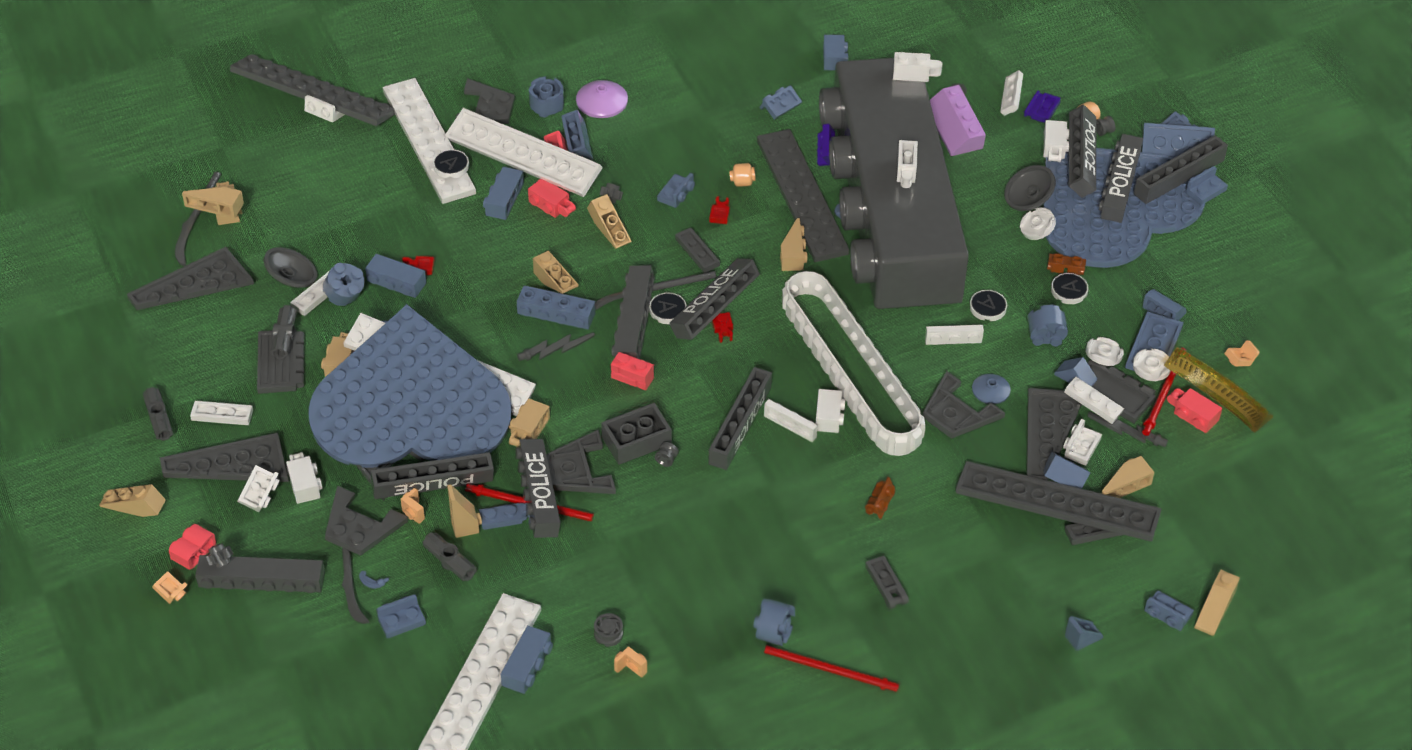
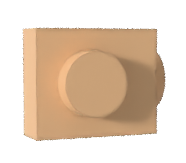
M1246 340L1241 348H1228L1224 354L1232 365L1238 367L1251 366L1260 352L1250 340Z
M413 488L410 492L403 495L401 506L402 511L410 520L413 519L420 524L425 520L424 508L418 503V490Z
M167 571L152 588L171 604L174 600L178 602L186 594L184 590L188 584L185 582L181 584Z
M629 646L623 652L620 651L614 658V671L617 673L625 666L641 678L647 673L646 658L641 653H636Z

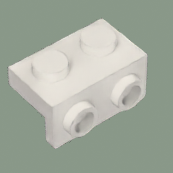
M310 95L305 96L304 111L330 122H334L345 115L335 111V106Z
M1081 419L1078 425H1074L1071 431L1072 436L1071 438L1067 437L1063 448L1066 449L1065 458L1086 466L1098 446L1102 434L1085 428V420Z
M255 465L237 502L257 512L262 507L266 509L271 499L268 494L270 490L275 491L280 481L276 479L279 473L275 472L273 474Z

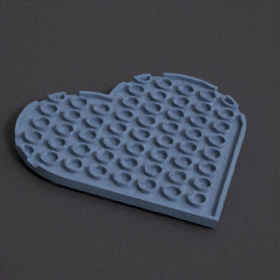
M1096 148V191L1083 198L1069 187V152L1065 153V159H1061V162H1050L1048 157H1045V167L1052 171L1056 179L1053 194L1043 204V208L1051 210L1056 218L1054 230L1046 236L1049 244L1059 254L1086 259L1085 266L1108 268L1124 265L1138 258L1147 249L1152 233H1171L1193 224L1201 216L1205 203L1200 205L1186 194L1188 181L1147 204L1134 195L1137 178L1170 161L1173 157L1140 152L1122 223L1101 219L1102 211H1099L1100 201L1104 200L1102 198L1103 190L1108 188L1105 186L1107 176H1111V174H1108L1110 164H1114L1112 162L1113 153L1118 151L1115 149Z
M407 304L319 383L309 405V424L318 445L337 461L347 465H360L362 468H374L389 462L392 464L408 455L411 451L428 461L491 453L505 438L511 419L510 398L498 377Z

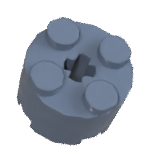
M543 76L531 82L529 104L531 109L539 114L540 117H548L562 111L564 108L563 85L556 78L552 80L546 79V76Z
M347 263L335 264L323 282V292H325L329 301L338 306H346L355 301L364 286L362 270Z
M1043 305L1040 310L1035 312L1032 310L1028 314L1027 321L1030 338L1035 346L1042 344L1059 346L1062 344V340L1068 335L1065 312L1061 311L1059 306Z
M763 599L760 616L755 617L753 627L757 629L756 638L783 646V643H787L793 626L790 624L791 616L795 617V607L771 599Z

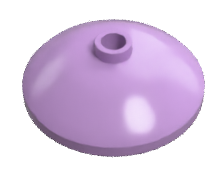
M608 80L592 81L580 88L576 95V104L579 110L594 118L613 117L621 113L628 103L625 89L619 84Z

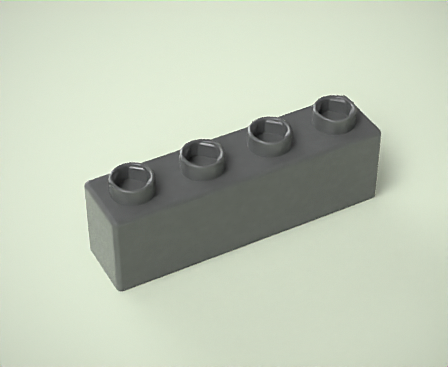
M894 58L837 62L835 66L834 87L820 89L819 114L822 128L823 124H830L833 129H837L838 136L831 137L829 142V161L832 177L834 179L848 180L849 187H842L840 190L839 203L842 227L845 231L858 230L860 239L851 242L850 248L851 270L854 282L856 284L870 283L874 306L877 309L962 303L968 265V250L926 83L921 81L893 80ZM899 140L918 141L916 179L910 188H903L900 182H897Z

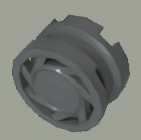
M612 613L602 614L597 617L594 622L596 642L604 644L605 647H612L620 643L623 638V622L621 618Z

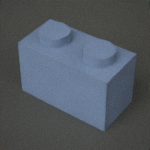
M824 35V70H835L837 62L848 61V53H845L848 51V42H845L844 35Z

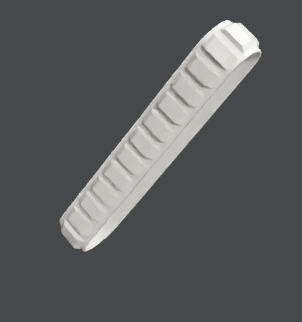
M809 271L799 272L791 276L785 282V287L782 289V307L786 310V316L793 322L797 332L802 335L803 341L812 350L816 360L821 363V367L829 375L831 382L839 391H842V398L847 401V405L855 413L861 426L866 429L870 439L875 442L877 447L889 455L902 456L914 451L922 444V438L925 433V420L920 414L921 410L911 400L909 393L902 387L897 376L892 373V369L883 360L880 352L875 349L870 338L866 336L863 328L856 322V318L847 309L846 304L838 296V293L828 280L816 272ZM803 294L814 295L826 304L912 427L910 432L894 433L885 429L880 424L794 297Z

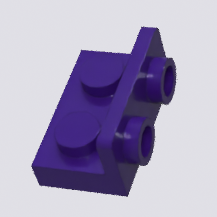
M823 124V131L818 133V166L830 165L829 142L831 137L836 136V132L830 124Z

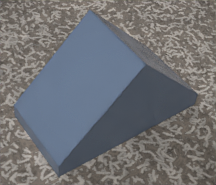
M1084 357L1064 361L1054 373L1055 376L1068 383L1077 377L1092 387L1097 381L1096 375Z
M1073 616L1068 619L1065 637L1076 651L1104 637L1093 622Z

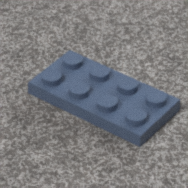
M1144 123L1141 152L1162 154L1175 158L1215 136V128Z
M1147 311L1125 368L1134 371V357L1143 349H1146V351L1151 350V348L1158 349L1171 358L1184 322Z

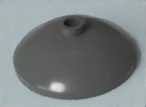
M1041 165L1029 166L1018 171L1006 185L1004 194L1006 202L1011 208L1018 211H1029L1040 207L1054 192L1056 186L1054 174L1049 168Z
M276 247L269 249L264 256L263 262L268 273L275 280L286 286L294 288L308 287L317 278V271L312 262L294 250Z

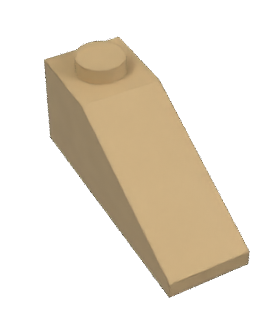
M228 187L183 191L182 193L185 207L231 218L237 216L244 204L242 191Z
M1142 456L1134 459L1131 458L1121 466L1102 490V494L1121 498L1152 485L1154 471Z
M447 485L451 523L455 538L479 533V525L482 524L480 513H476L474 505L452 485Z
M1220 570L1195 624V629L1211 636L1215 635L1236 593L1240 577Z

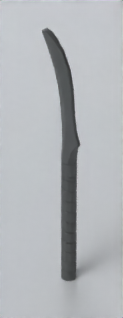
M214 172L205 189L215 187L221 176L219 172ZM194 209L189 219L182 224V231L175 247L176 260L182 266H186L184 250L188 235L201 210Z
M712 271L654 283L653 291L716 278V273ZM623 291L605 296L596 301L595 310L609 302L623 298Z
M342 548L344 569L342 586L346 593L348 609L355 621L367 624L369 620L360 610L355 598L351 552Z

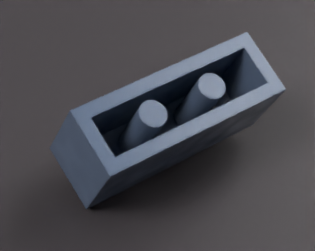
M574 110L562 115L568 151L592 161L593 156L587 128L578 110Z
M502 167L500 173H497L495 183L491 185L489 195L483 201L486 216L503 220L507 219L524 185L522 170Z
M375 254L365 268L367 281L414 298L417 297L426 284L425 270L379 254Z
M527 625L500 674L503 687L525 694L528 687L533 686L536 672L542 669L546 654H550L553 647L550 633Z

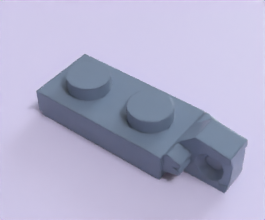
M526 503L479 509L483 530L522 524V521L530 517V515H526Z

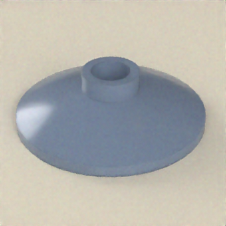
M996 374L981 375L974 380L972 385L974 396L986 404L1004 402L1008 399L1011 391L1007 380Z

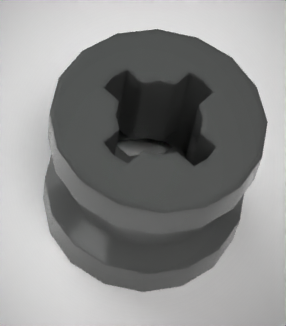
M1106 116L1104 119H1096V132L1099 136L1115 131V122L1111 116Z
M663 442L659 447V451L655 454V460L662 466L670 467L674 462V458L677 457L679 450L674 444Z

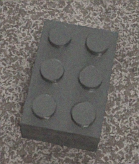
M655 403L601 422L602 439L618 465L659 450L663 442L672 443V429Z

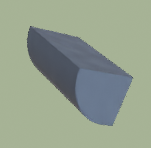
M1155 289L1145 294L1143 308L1151 313L1178 321L1186 314L1185 307Z
M1051 452L1044 468L1045 477L1059 484L1080 489L1083 488L1090 474L1085 468Z

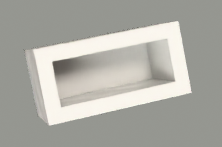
M819 389L816 414L817 431L839 433V425H843L844 414H841L840 410L845 409V399H841L842 391Z

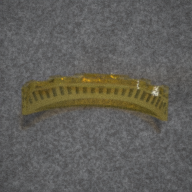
M1176 347L1164 364L1167 369L1192 383L1227 408L1254 433L1274 417L1253 396L1184 349Z

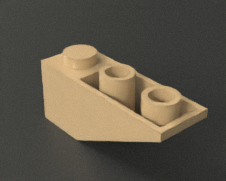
M606 194L592 200L587 209L596 226L613 247L617 249L631 243L632 241L608 195Z
M800 218L796 219L781 244V271L804 270V263H807V252L803 251L806 249V241L802 239V236H804V225H800Z
M549 250L533 258L534 274L544 285L562 294L578 287V283Z
M150 484L107 490L99 506L147 517L158 515L166 499Z

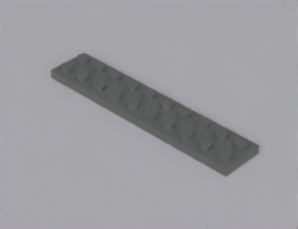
M250 54L230 66V72L302 99L310 95L334 105L335 111L374 126H378L395 115L394 108L386 103L374 101L373 98L363 97L359 93L347 91L343 87L331 85L327 81H320L313 76L304 75L300 71L288 69L284 65H277L270 60L261 59L257 55Z
M787 129L757 136V143L794 221L800 218V225H804V236L802 237L806 241V246L814 262L849 255V248L791 130Z
M966 461L956 487L957 494L1151 542L1153 541L1162 508Z

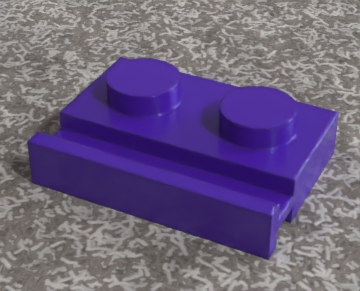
M1037 90L1025 109L1024 116L1027 117L1028 115L1031 116V119L1045 123L1046 120L1051 119L1060 104L1061 98L1048 93L1041 94Z

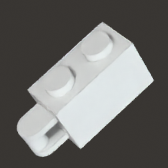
M895 52L893 80L928 82L929 76L938 77L941 75L942 62L930 60V54Z
M1046 120L1043 157H1048L1050 162H1061V159H1065V153L1069 152V141H1067L1069 140V129H1067V122Z
M899 140L897 182H900L903 188H910L912 183H915L918 141Z
M303 452L289 455L290 461H287L286 465L296 503L319 499V490L322 489L320 478L315 476L318 474L316 463H311L310 456L304 457Z

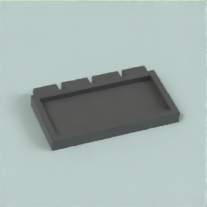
M295 329V337L290 343L288 356L284 357V359H277L271 354L273 330L258 331V394L297 391V388L304 387V332H297Z
M1092 360L1088 362V365L1097 377V381L1092 387L1123 407L1124 410L1120 416L1135 424L1155 401L1156 391L1145 384L1140 387L1141 382L1129 375L1124 378L1125 373L1113 366L1108 369L1109 366L1098 364Z

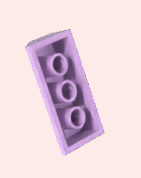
M956 85L943 88L930 99L937 131L950 156L983 149L986 134L961 87Z

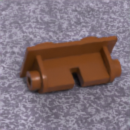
M1059 253L1049 254L1047 270L1063 274L1064 268H1068L1067 273L1079 276L1084 275L1086 259L1078 256H1064Z
M887 477L886 481L881 480L876 484L872 493L873 497H870L865 506L867 514L877 513L879 519H882L895 494V487L890 477Z

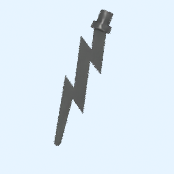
M595 333L587 334L570 342L571 334L548 347H546L547 340L529 350L525 349L522 353H518L517 358L519 361L525 359L528 361L531 360V357L540 353L539 360L562 347L563 354L595 336Z
M1088 412L1089 418L1122 435L1123 431L1143 443L1146 442V438L1157 447L1158 445L1166 447L1168 444V440L1162 438L1159 434L1156 436L1150 432L1149 436L1143 435L1142 431L1144 428L1139 425L1134 429L1118 419L1111 424L1102 417Z

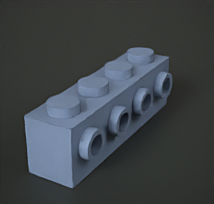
M524 285L517 299V314L589 330L596 314L595 301Z

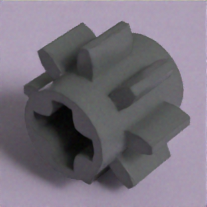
M607 183L606 187L601 186L599 195L604 196L607 194L610 201L615 204L616 200L621 201L623 192L619 191L620 186Z
M219 543L208 549L210 554L206 556L209 565L215 564L216 568H220L231 562L229 557L233 555L230 546L224 547L223 543Z

